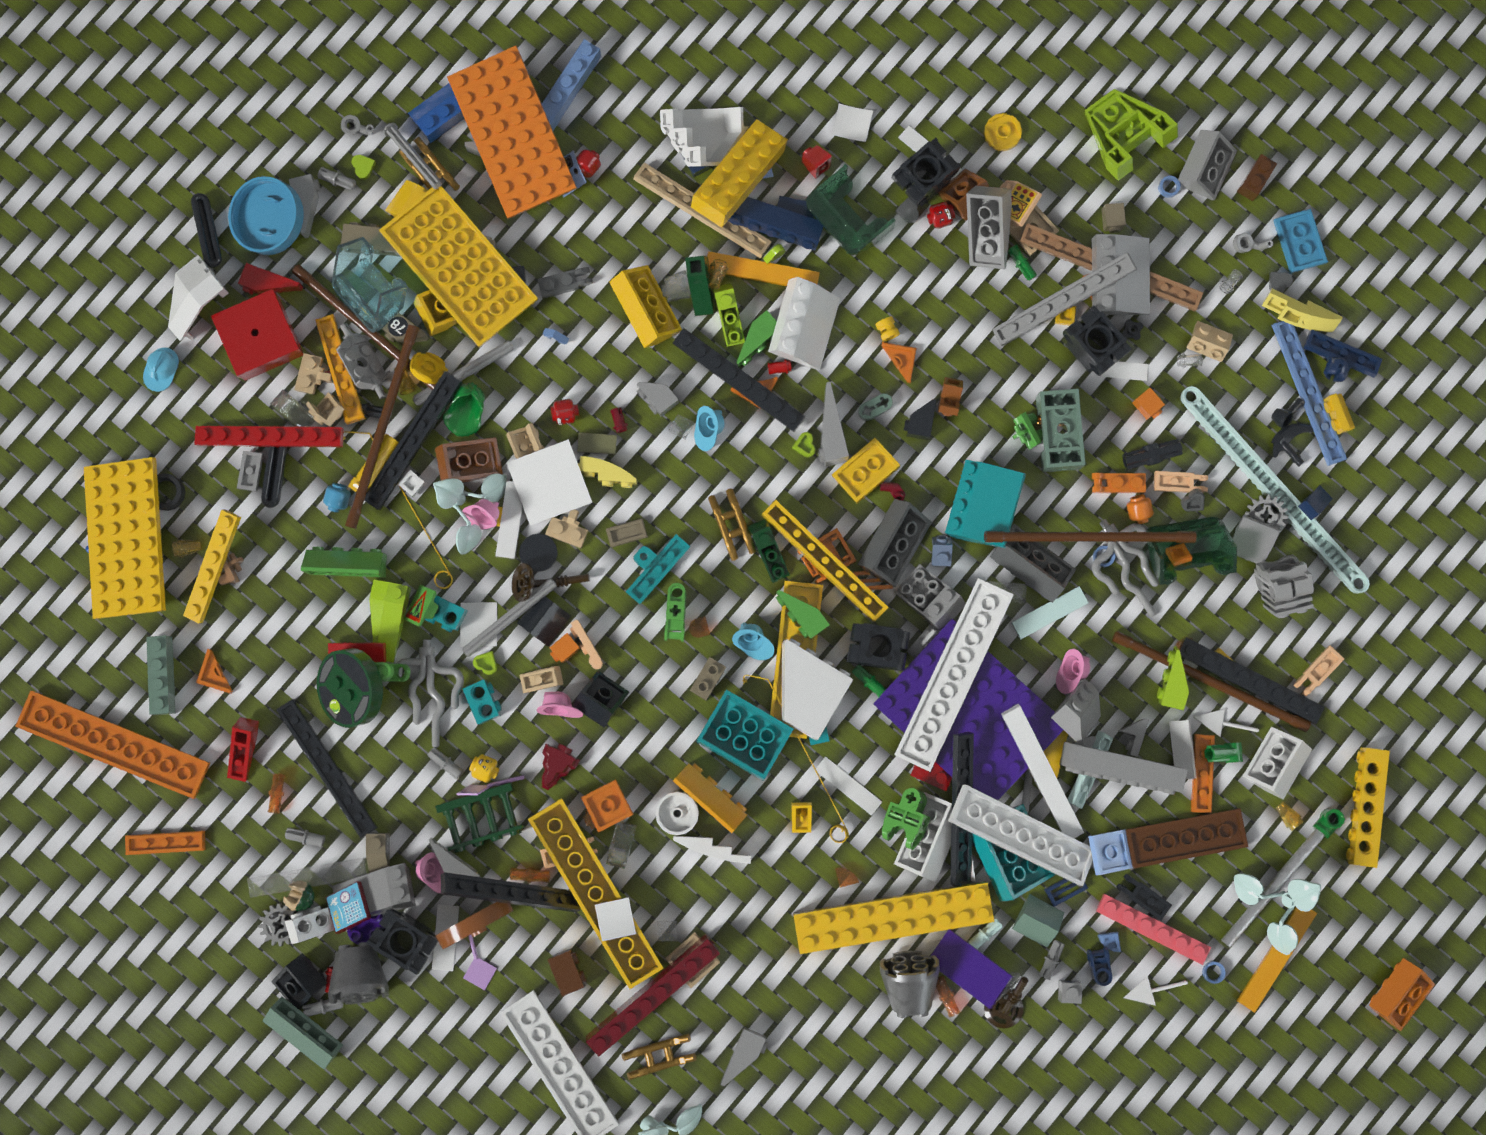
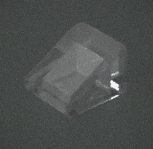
M677 415L669 427V432L686 440L695 423Z

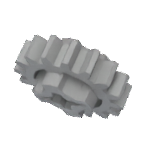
M1270 494L1266 498L1259 495L1258 501L1253 498L1252 502L1254 505L1248 504L1247 507L1250 511H1246L1245 515L1265 523V516L1261 514H1264L1268 507L1269 514L1272 516H1269L1266 524L1270 525L1273 520H1279L1274 527L1279 528L1281 531L1280 525H1286L1283 519H1288V515L1284 514L1288 508H1282L1284 501L1278 503V497L1275 496L1274 499H1270ZM1264 503V507L1262 509L1255 510V508L1259 504ZM1271 505H1275L1278 508L1279 512L1275 511L1271 507Z
M278 903L277 908L271 905L270 911L267 909L263 911L266 916L259 918L263 921V924L258 925L259 928H263L260 935L267 936L264 940L265 942L271 939V945H275L278 942L279 946H283L284 941L288 945L291 943L289 935L283 938L280 937L283 932H288L285 921L289 920V916L291 917V915L295 914V911H291L286 905L283 907L282 903ZM281 911L278 917H271L275 912ZM282 920L281 924L284 925V927L279 929L280 925H278L277 922Z

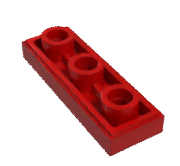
M386 642L328 643V654L337 650L356 648L369 655L374 662H386Z

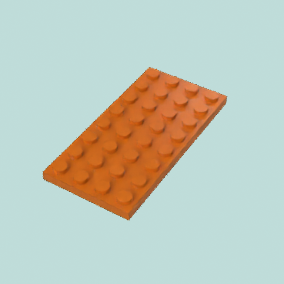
M513 46L447 76L508 219L577 189L517 46Z

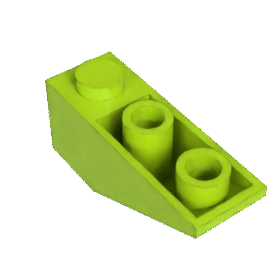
M732 284L713 287L726 346L744 343V334Z
M1174 646L1173 651L1170 650L1167 661L1169 665L1168 669L1163 671L1162 680H1164V683L1158 689L1157 698L1163 706L1184 711L1189 689L1180 650L1177 646Z

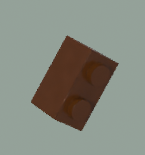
M1261 154L1254 162L1237 192L1253 201L1261 192L1278 163Z
M569 949L548 959L562 997L586 986L584 982H587L584 971L579 970L577 964L580 961L576 952L573 953Z

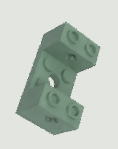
M1079 389L1040 391L1036 396L1037 416H1041L1044 445V450L1041 452L1042 472L1080 470L1085 466ZM1059 424L1066 425L1067 432L1065 434L1057 431Z

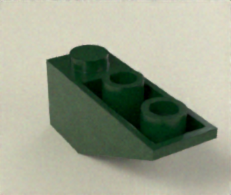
M704 255L685 258L687 278L695 316L714 314L708 257Z
M763 519L748 526L772 583L790 576L767 521Z

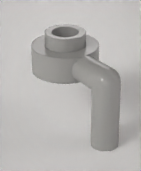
M347 115L341 121V129L347 135H354L357 132L371 135L374 127L370 124L367 126L360 125L359 119L353 115ZM347 123H352L354 128H347Z
M1247 233L1239 234L1233 240V247L1239 253H1245L1251 249L1263 250L1273 246L1272 240L1255 242L1251 235Z

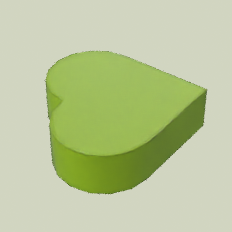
M355 155L351 161L356 175L362 180L370 177L376 164L375 160L363 155Z
M781 244L774 246L764 256V261L769 264L780 258L786 252Z
M809 432L802 433L792 449L804 457H812L816 451L812 434Z
M493 651L476 656L473 659V666L478 670H483L487 675L495 674L497 663Z

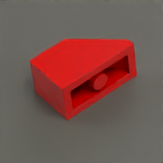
M816 145L813 148H807L803 152L802 163L816 179L830 168L832 156Z

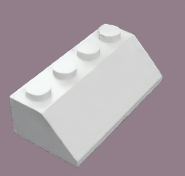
M924 792L927 797V804L923 814L931 817L926 832L918 846L913 850L906 848L907 838H905L894 864L936 882L951 846L952 823L948 820L952 812V803Z

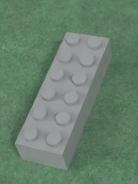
M1064 742L1059 764L1065 766L1066 771L1076 774L1088 775L1099 779L1103 778L1117 783H1125L1175 795L1176 791L1183 793L1188 771L1187 769L1068 742Z

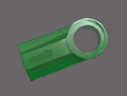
M1242 742L1207 746L1206 750H1204V756L1208 762H1243Z

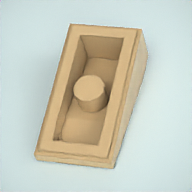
M560 666L520 674L523 693L563 685Z

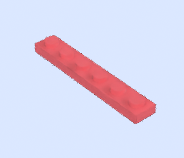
M1103 894L1096 909V912L1202 965L1211 949L1210 946L1106 894Z

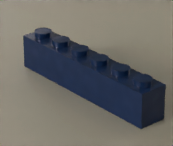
M750 197L745 199L728 220L733 225H740L751 231H758L769 237H776L785 240L787 243H794L805 249L815 251L825 222Z

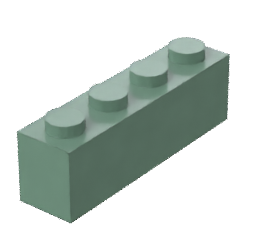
M166 635L146 637L149 715L176 714L172 637Z
M282 996L269 1009L263 1019L265 1024L324 1070L343 1046L342 1043Z

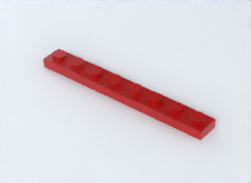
M196 426L194 445L343 447L344 428Z

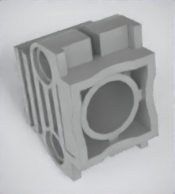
M1292 554L1284 556L1277 561L1256 563L1254 574L1260 593L1264 595L1261 596L1265 602L1262 603L1263 607L1278 618H1285L1291 613H1305L1308 611L1307 609L1314 608L1310 602L1313 601L1312 596L1309 595L1314 592L1312 574L1308 572L1305 562H1300Z

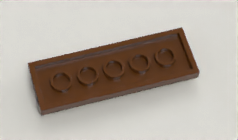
M1241 808L1125 829L1133 869L1249 847Z

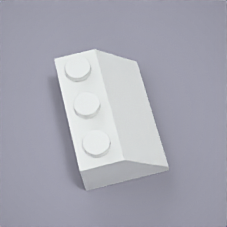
M1271 727L1242 777L1268 793L1284 799L1312 749L1303 740Z

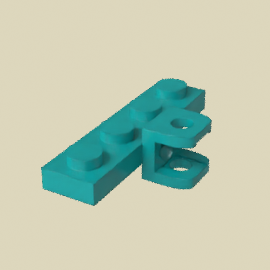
M677 534L658 555L648 547L642 546L633 556V559L644 571L626 590V593L637 603L641 604L691 546ZM641 553L647 555L646 560L640 558Z

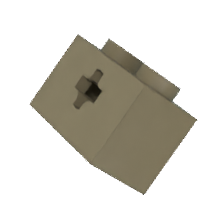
M709 657L690 691L707 701L723 675L726 666Z

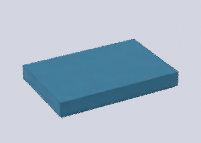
M1311 209L1273 220L1290 274L1328 262Z

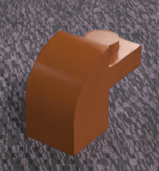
M949 377L944 378L937 412H941L945 416H958L963 380Z

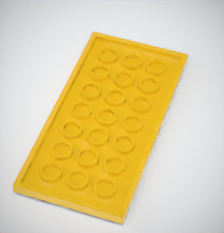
M442 186L438 189L430 188L379 229L383 237L479 348L538 300L536 295Z
M149 457L84 467L93 619L166 611L156 458Z

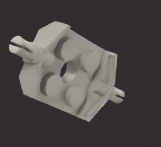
M347 323L342 324L340 328L345 336L336 351L354 384L360 389L375 390L379 399L385 398L387 394L383 390L381 383L389 375L390 370L386 373L369 343L371 339L369 336L353 333ZM357 361H361L364 364V367L359 366L357 364Z

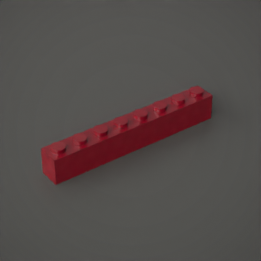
M707 934L702 936L586 1035V1043L598 1057L601 1056L720 954L719 948Z

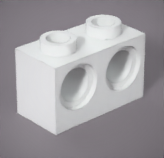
M320 906L308 909V914L303 915L302 912L291 915V919L285 921L291 944L334 931L329 909H321ZM317 916L320 918V925L316 923ZM299 922L303 925L302 931L298 929Z

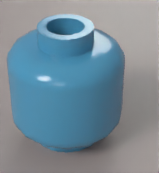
M333 483L327 486L323 503L328 506V510L339 512V510L347 508L351 492L347 489L346 485Z

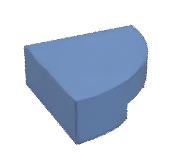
M545 328L543 332L545 337L549 339L554 338L561 344L565 345L569 341L568 337L556 330Z
M1118 932L1098 934V938L1104 947L1107 946L1109 950L1114 952H1121Z

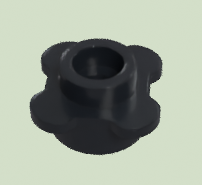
M1131 319L1126 320V327L1122 335L1125 338L1139 340L1141 338V329L1144 327L1141 322H1133Z

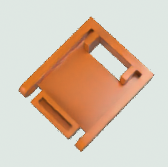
M837 528L818 539L846 567L857 561ZM837 539L847 553L842 559L832 544ZM801 558L813 578L818 575L821 576V578L815 581L816 584L827 579L807 558Z

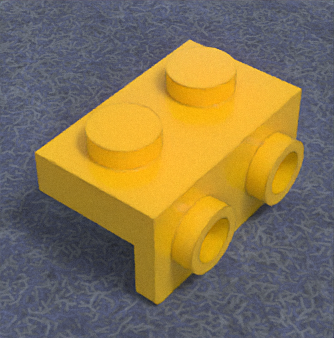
M1336 393L1325 398L1324 408L1331 417V426L1337 432V435L1355 429L1342 394Z

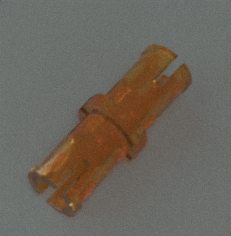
M273 773L272 787L268 794L270 795L267 811L269 813L280 814L282 796H284L285 774Z
M532 867L528 869L511 868L510 880L527 881V883H549L550 870H536Z
M943 975L938 977L936 988L940 995L939 999L943 1001L948 1016L953 1017L955 1016L954 1014H959L960 1010L953 998L954 993L950 991Z

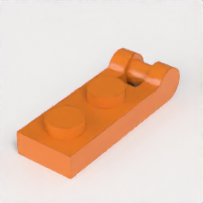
M1092 473V480H1094L1092 493H1146V473ZM1101 480H1106V487L1102 486Z

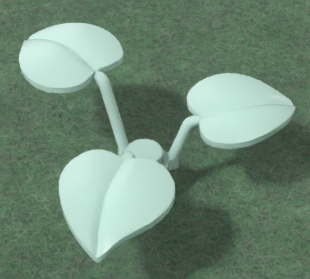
M495 473L486 477L481 486L482 494L464 491L462 481L455 478L433 483L438 505L443 509L455 508L467 523V526H461L456 534V546L460 554H466L477 546L481 539L482 531L477 524L471 525L470 520L459 506L464 504L465 496L498 502L505 493L507 483L505 474Z
M1244 873L1234 875L1236 893L1240 900L1248 905L1257 904L1259 898L1282 897V903L1288 907V910L1279 921V924L1276 922L1269 924L1267 935L1270 943L1276 950L1289 955L1298 944V935L1290 925H1283V923L1295 906L1304 912L1310 911L1315 907L1320 896L1321 884L1303 879H1294L1288 885V892L1282 891L1280 893L1262 895L1264 886L1256 877Z
M699 1103L698 1106L690 1107L682 1112L677 1119L676 1127L669 1126L662 1121L657 1122L649 1115L642 1120L640 1128L643 1131L638 1134L668 1135L669 1129L674 1132L678 1131L679 1135H687L698 1125L702 1115V1106Z

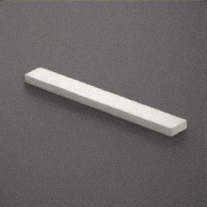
M1017 704L1004 711L1001 715L1060 831L1072 838L1083 834L1084 831L1021 706Z

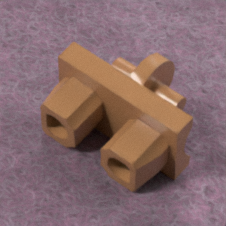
M231 553L229 554L230 561L227 556L223 566L225 572L221 573L218 580L220 585L240 582L233 567H235L237 572L242 570L240 566L244 562L242 557L236 558L235 554Z

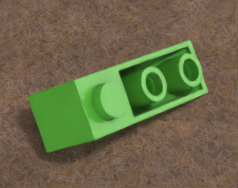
M767 310L752 322L737 360L738 368L741 365L746 366L752 361L751 357L755 353L760 354L767 347L766 344L772 340L777 321Z
M781 590L776 591L778 595L776 600L782 607L784 605L789 610L787 615L793 623L797 621L800 625L798 630L804 638L808 637L811 640L829 627V623L819 609Z

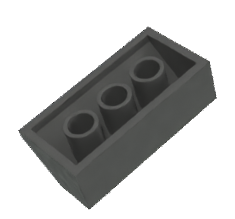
M894 499L857 565L877 579L892 587H896L932 521L911 503Z
M1015 524L1010 529V532H1025ZM1007 542L1005 548L996 547L990 556L997 564L1002 565L1012 575L1021 579L1027 586L1033 588L1043 598L1048 599L1052 603L1065 589L1076 571L1074 567L1040 542Z

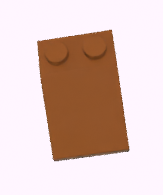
M496 437L446 443L435 448L441 480L455 478L464 483L485 479L495 473L503 474Z

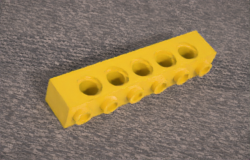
M1360 748V751L1357 753L1359 766L1355 772V782L1357 784L1352 796L1355 803L1350 815L1352 829L1348 833V839L1350 840V848L1346 852L1348 864L1374 868L1378 866L1390 753L1388 750ZM1370 763L1374 765L1373 773H1369L1368 771V765ZM1367 783H1370L1372 785V791L1370 793L1366 791ZM1366 802L1370 804L1368 812H1365L1363 808ZM1363 822L1368 824V829L1365 832L1361 828ZM1362 841L1366 843L1364 851H1361L1359 848Z

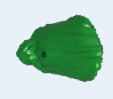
M473 382L462 384L457 389L443 416V422L448 430L458 437H468L476 433L481 426V415L485 402V395L481 388Z

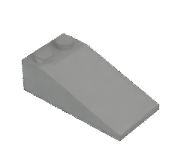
M975 186L966 193L970 266L1006 269L1012 210L1011 189Z
M827 382L825 388L821 446L818 449L820 463L824 462L825 467L845 463L849 457L831 382Z
M405 863L386 867L333 886V892L335 893L356 881H360L371 917L386 913L388 908L400 910L416 906L410 869Z

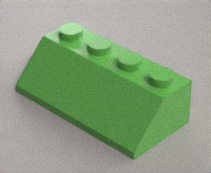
M312 547V550H306L301 571L309 575L386 578L387 554L382 553L381 549H370V552H362L361 548H351V551H343V548L332 547L330 551L324 550V547Z

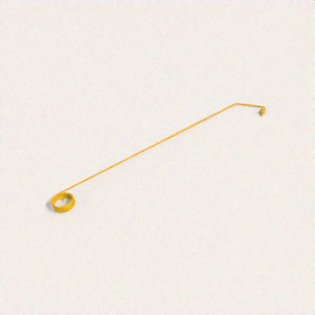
M344 431V433H345V432H346V433L348 432V433L369 434L370 437H371L372 440H373V437L371 436L370 433ZM400 487V489H401L402 493L404 494L406 500L408 501L409 505L411 506V504H410L409 500L407 499L405 493L403 492L402 488ZM412 508V510H413V512L415 513L417 519L419 520V522H420L422 528L424 529L426 535H427L428 538L430 539V537H429V535L427 534L425 528L423 527V525H422L420 519L418 518L416 512H415L414 509ZM431 541L433 547L435 548L437 554L439 555L441 561L443 562L445 568L447 569V567H446L444 561L442 560V558H441L440 554L438 553L436 547L434 546L433 542ZM448 569L447 571L442 570L436 573L434 583L438 588L447 589L452 585L453 578ZM445 572L450 575L451 583L447 587L437 585L436 577L439 573Z
M747 674L743 676V680H742V681H743L744 683H745V682L747 683V679H745V676H750V677H755V678H759V679L768 680V682H769L771 688L773 689V691H774V693H775V695H776V697H777V699H778V701H779V703H780V705H781V707H782V704H781V702H780V700H779V698H778V696H777V694H776L774 688L772 687V685H771L769 679L761 678V677H757V676H752V675H747ZM792 727L793 730H794V732L796 733V735H797V737H798V739H799L801 745L803 746V744H802V742H801V740H800V738H799L797 732L795 731L794 727ZM806 752L813 768L815 769L824 789L826 790L835 810L837 811L844 825L842 826L837 824L833 826L830 830V837L836 843H843L849 837L848 830L837 808L835 807L826 787L824 786L815 766L813 765L808 753ZM835 827L842 829L841 832L844 830L845 839L843 841H835L832 838L831 834Z

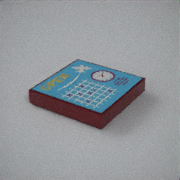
M356 881L325 897L336 934H341L371 919L360 881Z

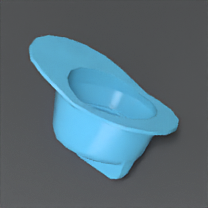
M159 348L149 355L143 373L144 384L147 388L160 392L170 386L179 364L178 355L170 348Z
M709 406L700 407L698 410L694 438L696 445L702 451L711 450L715 445L717 435L724 429L725 422L721 410H713Z
M743 622L739 631L733 635V644L753 659L767 660L774 654L773 644L764 636L762 629L756 624Z

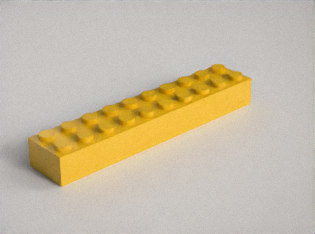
M563 799L557 800L529 817L528 821L628 988L632 989L662 970L661 962L634 917L636 934L602 941L595 905L619 900L622 897Z
M985 881L793 913L800 954L994 922L989 887Z

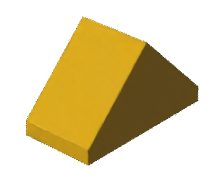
M791 802L792 833H811L812 802Z

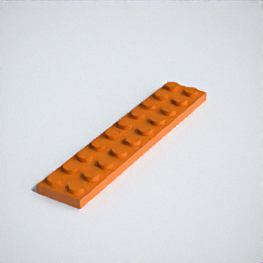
M30 691L15 725L17 728L192 799H196L210 766V762L35 691Z

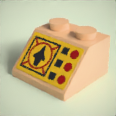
M1006 180L1000 188L1011 189L1012 210L1010 226L1022 227L1042 194L1018 181Z

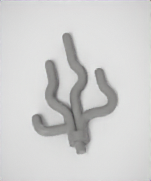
M1106 519L1100 522L1103 528L1100 532H1119L1114 523L1110 525ZM1133 523L1120 531L1148 532L1143 525ZM1107 542V550L1093 561L1092 572L1094 576L1104 582L1112 594L1117 595L1119 593V589L1114 581L1099 569L1100 564L1107 560L1114 552L1122 564L1121 581L1123 586L1137 596L1149 616H1155L1156 611L1143 591L1129 581L1130 563L1123 551L1135 554L1140 558L1141 569L1153 587H1157L1159 582L1149 568V560L1146 553L1138 547L1128 545L1126 542Z
M423 640V647H419V658L401 659L397 664L419 666V674L412 680L408 689L409 698L413 703V723L415 725H419L421 722V704L416 694V688L424 680L427 672V690L437 702V709L432 718V746L438 748L440 744V718L444 712L445 703L443 697L435 689L434 672L443 675H454L456 677V684L451 693L452 709L459 707V693L464 684V677L461 671L455 667H441L437 665L434 658L435 647H431V640ZM401 667V668L399 669V676H400V677H402V669H403V667Z

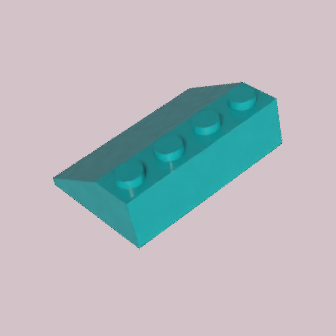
M965 460L945 533L955 539L1005 548L1007 542H984V532H1010L1026 474L983 462Z
M726 689L696 742L764 781L791 735L793 728Z
M1024 804L1014 807V809L1028 815ZM972 833L974 846L1000 902L1014 900L1056 875Z

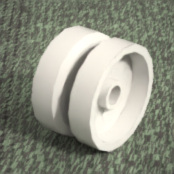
M673 792L667 794L659 801L655 815L657 823L662 830L668 834L681 835L693 829L698 821L699 809L695 800L687 793ZM675 810H680L681 815L679 817L673 814Z

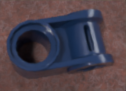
M1107 946L1093 951L1087 949V958L1093 981L1101 986L1109 985L1112 981V971ZM1104 971L1107 975L1106 980L1103 982L1098 980V973Z

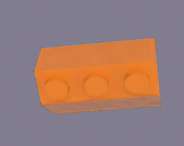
M1403 958L1401 962L1395 965L1390 977L1384 980L1378 993L1373 995L1369 1006L1396 1029L1402 1031L1435 986V983L1422 969Z

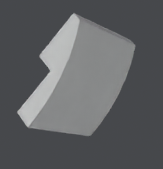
M1243 515L1236 527L1233 538L1227 546L1226 552L1254 563L1264 562L1278 537L1280 529Z

